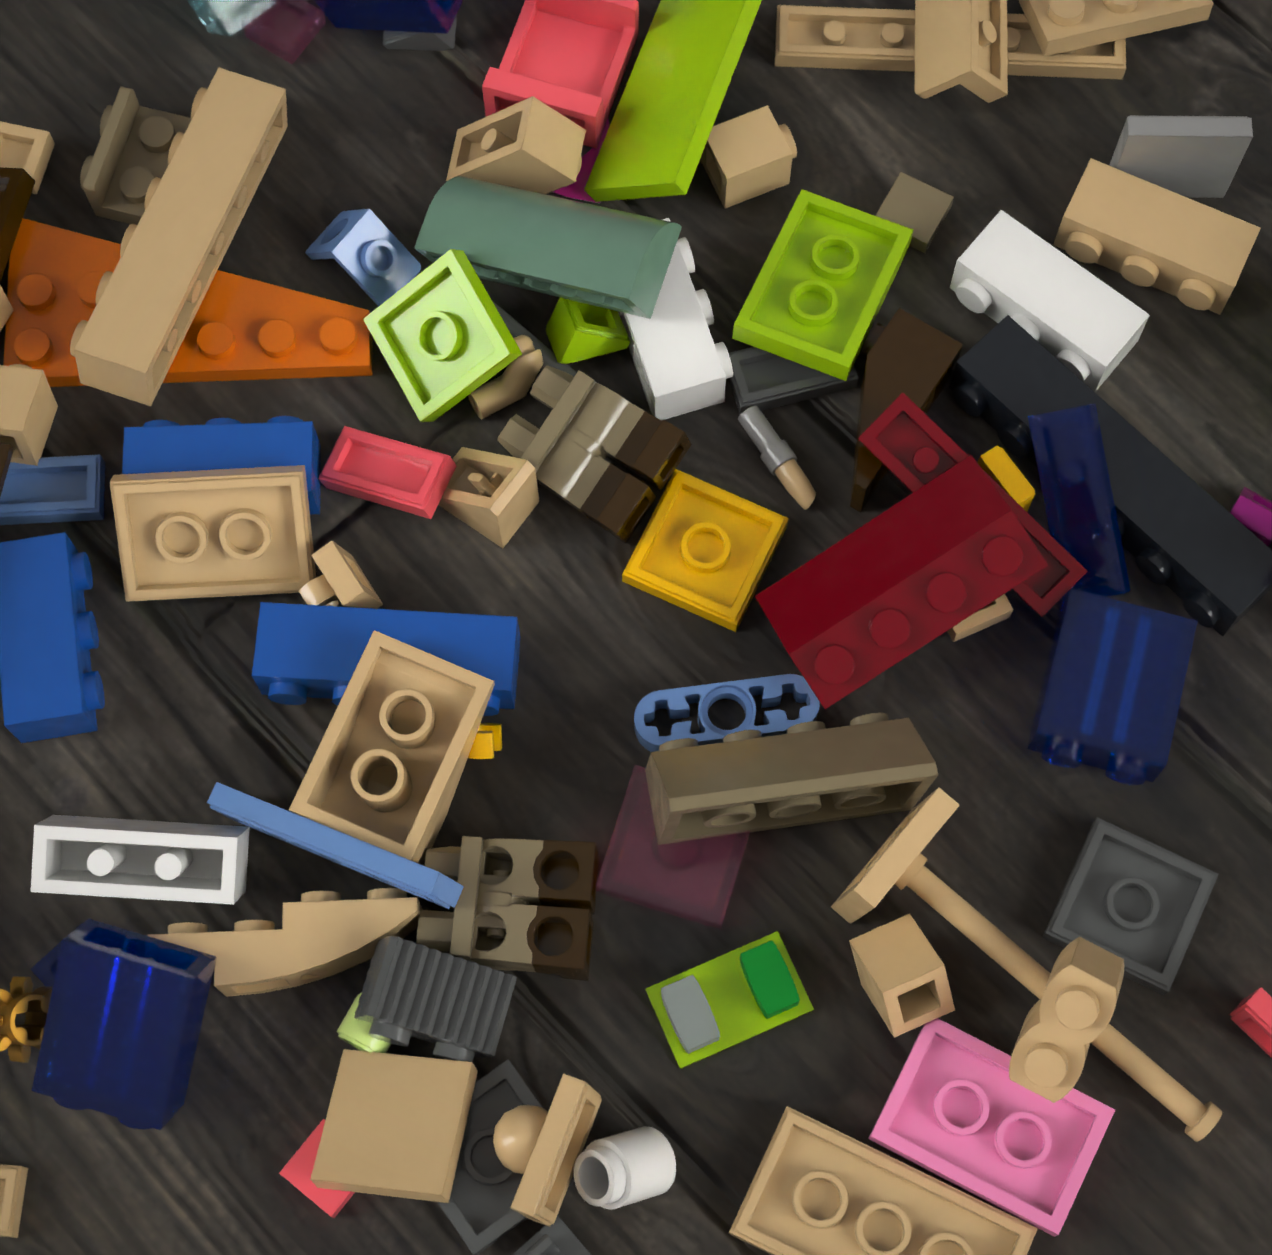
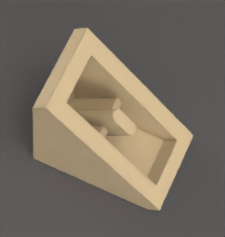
M461 447L453 458L457 467L438 505L501 548H504L539 503L535 467L525 459Z

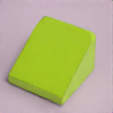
M559 298L546 327V333L557 362L561 364L574 363L627 349L630 344L629 336L618 311L565 298Z

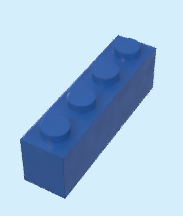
M260 602L252 677L261 694L268 695V699L273 702L285 705H301L307 702V697L332 699L333 704L338 706L375 630L493 680L495 685L483 716L497 715L499 708L515 709L521 640L517 617Z

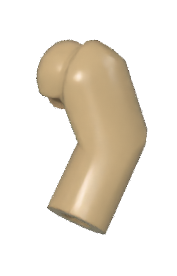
M519 335L514 338L522 355L511 362L501 376L481 385L468 395L470 403L480 419H484L519 401L529 391L543 366L541 350H535L529 336Z

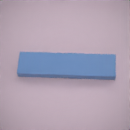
M216 782L207 801L211 809L235 822L444 908L450 909V906L455 908L464 888L463 885L436 870Z

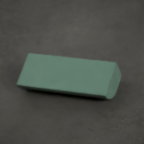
M457 176L443 184L434 196L414 249L432 263L450 249L463 250L476 274L481 279L651 319L682 226L675 222Z

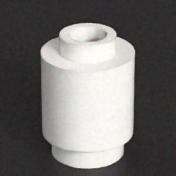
M647 1126L591 1142L585 1151L577 1157L574 1165V1181L581 1197L590 1205L600 1206L609 1210L665 1193L672 1186L676 1174L675 1155L669 1141L660 1131Z

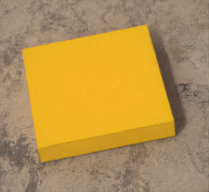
M675 469L622 573V582L736 632L788 526L789 518Z

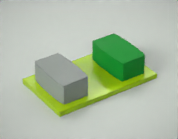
M778 931L645 989L680 1069L814 1010Z

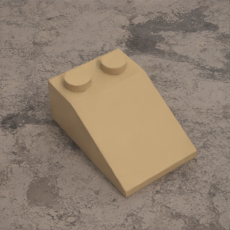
M374 630L289 811L424 866L426 850L432 848L449 811L494 688V681Z

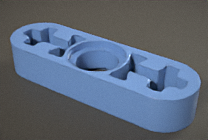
M796 674L658 690L647 694L638 703L634 713V730L639 743L650 752L659 751V746L665 742L683 738L696 739L698 746L722 743L726 735L743 730H759L762 733V737L787 734L786 730L793 725L816 721L820 701L805 678ZM783 693H793L795 702H806L807 706L800 708L798 719L787 720L784 710L764 711L763 722L765 725H754L756 716V705L752 697L754 695H762L761 708L779 705ZM720 699L735 700L743 707L745 719L735 729H719L711 723L708 717L710 706ZM699 703L697 720L701 733L691 734V721L672 724L671 735L659 736L656 726L645 725V723L654 720L655 710L667 709L668 716L671 719L687 718L690 713L688 704Z

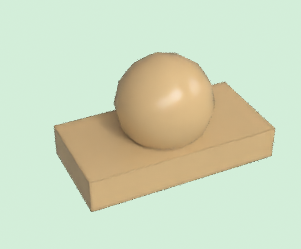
M563 1073L549 1111L540 1106L520 1105L505 1112L495 1126L493 1144L497 1157L502 1165L512 1172L523 1174L510 1208L526 1218L548 1227L555 1223L574 1174L575 1161L583 1151L602 1102L601 1095L586 1081Z

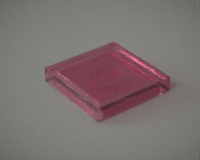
M634 765L597 880L596 891L721 929L750 831L658 845L645 772L646 768Z

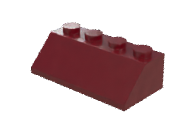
M970 455L755 597L789 656L824 709H827L1044 569L1048 564L1013 510L974 457Z

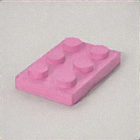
M938 1018L924 1024L868 1139L1051 1236L1059 1235L1115 1109L1074 1088L1062 1099L1053 1103L1009 1079L1010 1055Z

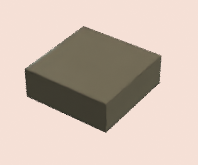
M900 172L875 216L913 229L910 247L926 253L949 213L954 197Z

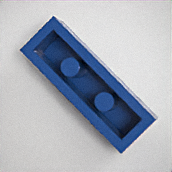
M276 416L269 419L267 423H241L231 418H214L208 420L205 425H179L169 420H152L146 422L143 427H124L122 474L305 465L310 514H320V480L318 478L321 474V445L312 421H303L293 416Z
M65 532L0 542V681L4 726L20 743L98 731L96 710L103 709L105 706L102 679L98 671H92L90 649H96L99 646L95 616L92 611H86L84 590L93 588L91 564L87 553H79Z

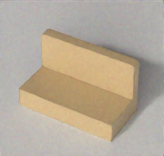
M915 0V94L923 99H927L960 84L988 103L1008 95L1007 0Z

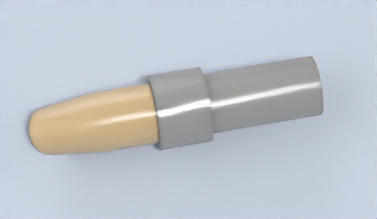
M757 405L746 409L740 414L738 421L760 451V458L771 474L778 477L796 502L804 510L808 509L815 499L816 491L796 462L798 458L787 442L780 439Z

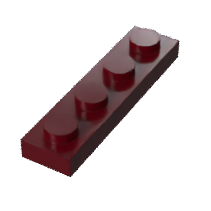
M903 392L858 438L912 493L968 457ZM985 472L1013 510L1048 564L1047 567L1012 589L1039 616L1043 617L1088 571Z

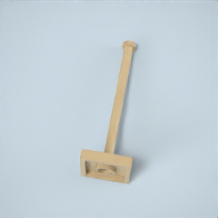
M938 787L908 813L832 904L831 908L852 924L874 909L893 885H896L900 890L908 886L1024 987L1041 999L1051 973L924 866L928 859L921 854V851L960 806ZM1108 1024L1101 1035L1091 1042L1093 1046L1187 1126L1184 1132L1195 1142H1199L1207 1136L1222 1116L1221 1109L1211 1101L1203 1104L1111 1024Z

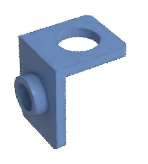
M370 208L339 213L305 252L311 260L334 258L378 306L409 283L421 270L420 263Z

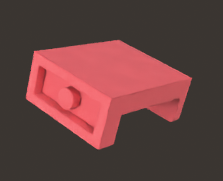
M525 0L499 69L489 67L483 82L482 91L485 116L487 117L534 96L584 128L586 133L583 145L597 149L639 35V2L637 0Z

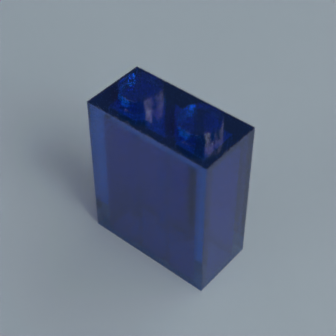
M1071 588L1059 611L1027 749L1042 753L1043 760L1056 766L1077 768L1082 763L1106 770L1105 775L1108 778L1120 783L1141 785L1145 780L1154 782L1167 765L1198 621Z
M93 919L85 921L62 940L32 1091L53 1097L57 1104L65 1108L74 1110L92 1109L115 1116L119 1122L130 1128H154L161 1130L183 1106L217 956Z

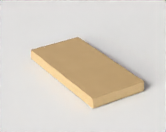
M786 1106L728 1234L770 1255H1027L1038 1228Z

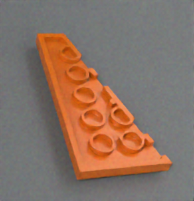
M25 218L22 219L9 256L7 298L14 311L5 326L3 366L22 364L33 369L43 370L50 387L87 386L80 383L76 359L70 353L71 340L78 323L81 320L89 321L96 307L95 298L99 282L105 272H114L121 258V244ZM217 270L163 383L372 376V335L363 320L370 314V310Z

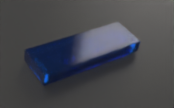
M1093 403L1029 416L1028 420L1050 535L1088 571L1062 597L1063 603L1120 595L1131 591L1096 404Z

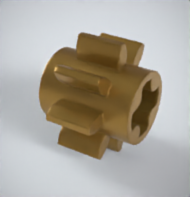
M14 976L10 983V993L0 988V1052L8 1048L10 1061L28 1062L31 1056V1046L42 1050L55 1049L56 1046L51 1037L54 1035L58 1024L67 1021V1016L58 1013L56 1006L52 1002L57 993L55 987H39L32 992L33 983L31 977ZM25 1013V1024L16 1026V1014Z

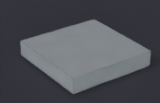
M1127 116L1109 166L1187 198H1224L1253 138L1252 118L1247 116Z

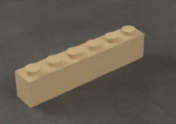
M218 67L208 89L201 87L198 90L192 105L191 122L186 132H178L171 143L166 171L162 178L155 177L151 181L145 197V211L138 225L132 223L125 231L120 248L121 258L114 272H105L99 282L95 298L96 307L89 321L81 320L73 333L70 353L72 356H75L81 384L148 406L152 405L287 129L286 89Z

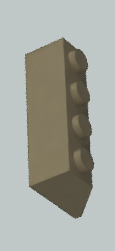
M871 713L852 719L850 726L826 729L824 722L811 721L789 727L786 730L787 734L762 737V733L759 730H743L726 735L722 743L698 746V741L693 738L671 740L661 744L659 751L651 752L645 772L658 845L912 810L937 778L936 762L909 718L889 720L886 713Z

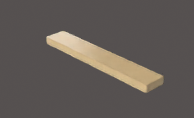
M777 5L775 66L915 72V10ZM1007 14L1008 75L1123 79L1126 71V38L1044 57L1025 14Z

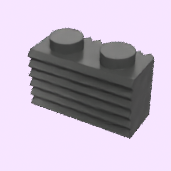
M388 936L380 939L375 946V953L371 959V966L367 972V979L363 985V991L359 998L354 1018L372 1023L368 1035L384 1042L408 1046L410 1038L414 1037L433 1043L435 1047L432 1055L439 1059L473 1062L474 1057L495 1056L517 977L503 973L500 970L491 969L488 966L479 965L476 962L454 957L448 953H442L439 950L431 949L412 941L403 940L400 937Z

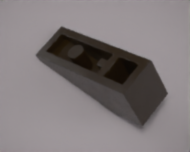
M901 308L897 310L887 326L881 323H877L874 326L860 352V355L866 357L861 384L850 507L860 513L889 469L858 438L902 392L927 414L952 377L963 347L962 343Z

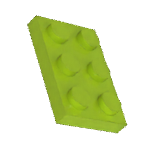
M801 189L734 323L732 339L847 381L910 246L913 229Z

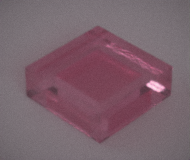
M263 0L244 23L243 29L248 39L288 63L293 64L326 24L324 12L305 0Z

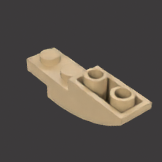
M398 888L373 889L367 892V899L341 900V894L334 891H310L301 894V902L283 903V929H275V923L267 920L238 921L234 923V931L208 932V925L203 923L183 922L168 925L167 934L147 935V962L160 973L214 971V986L226 997L277 991L333 976L373 957L375 946L380 939L388 936H396L403 939L417 929L420 911L423 908L417 897L407 898V892Z

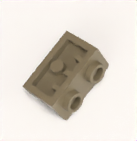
M120 87L114 104L108 105L102 114L100 122L101 138L94 156L89 155L85 159L80 175L81 188L84 190L96 216L138 225L145 211L144 203L148 187L155 177L162 178L168 167V154L173 138L178 132H186L191 122L190 117L140 106L133 89Z

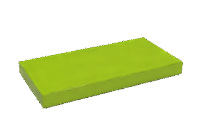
M660 0L584 188V191L595 202L687 194L762 0Z

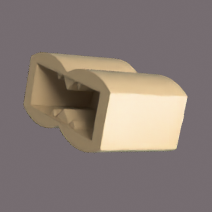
M1082 937L1076 938L1062 950L1053 965L1043 997L1031 1008L1022 1025L1009 1065V1079L1053 1103L1062 1099L1072 1090L1082 1073L1090 1043L1101 1035L1113 1016L1124 976L1123 958Z

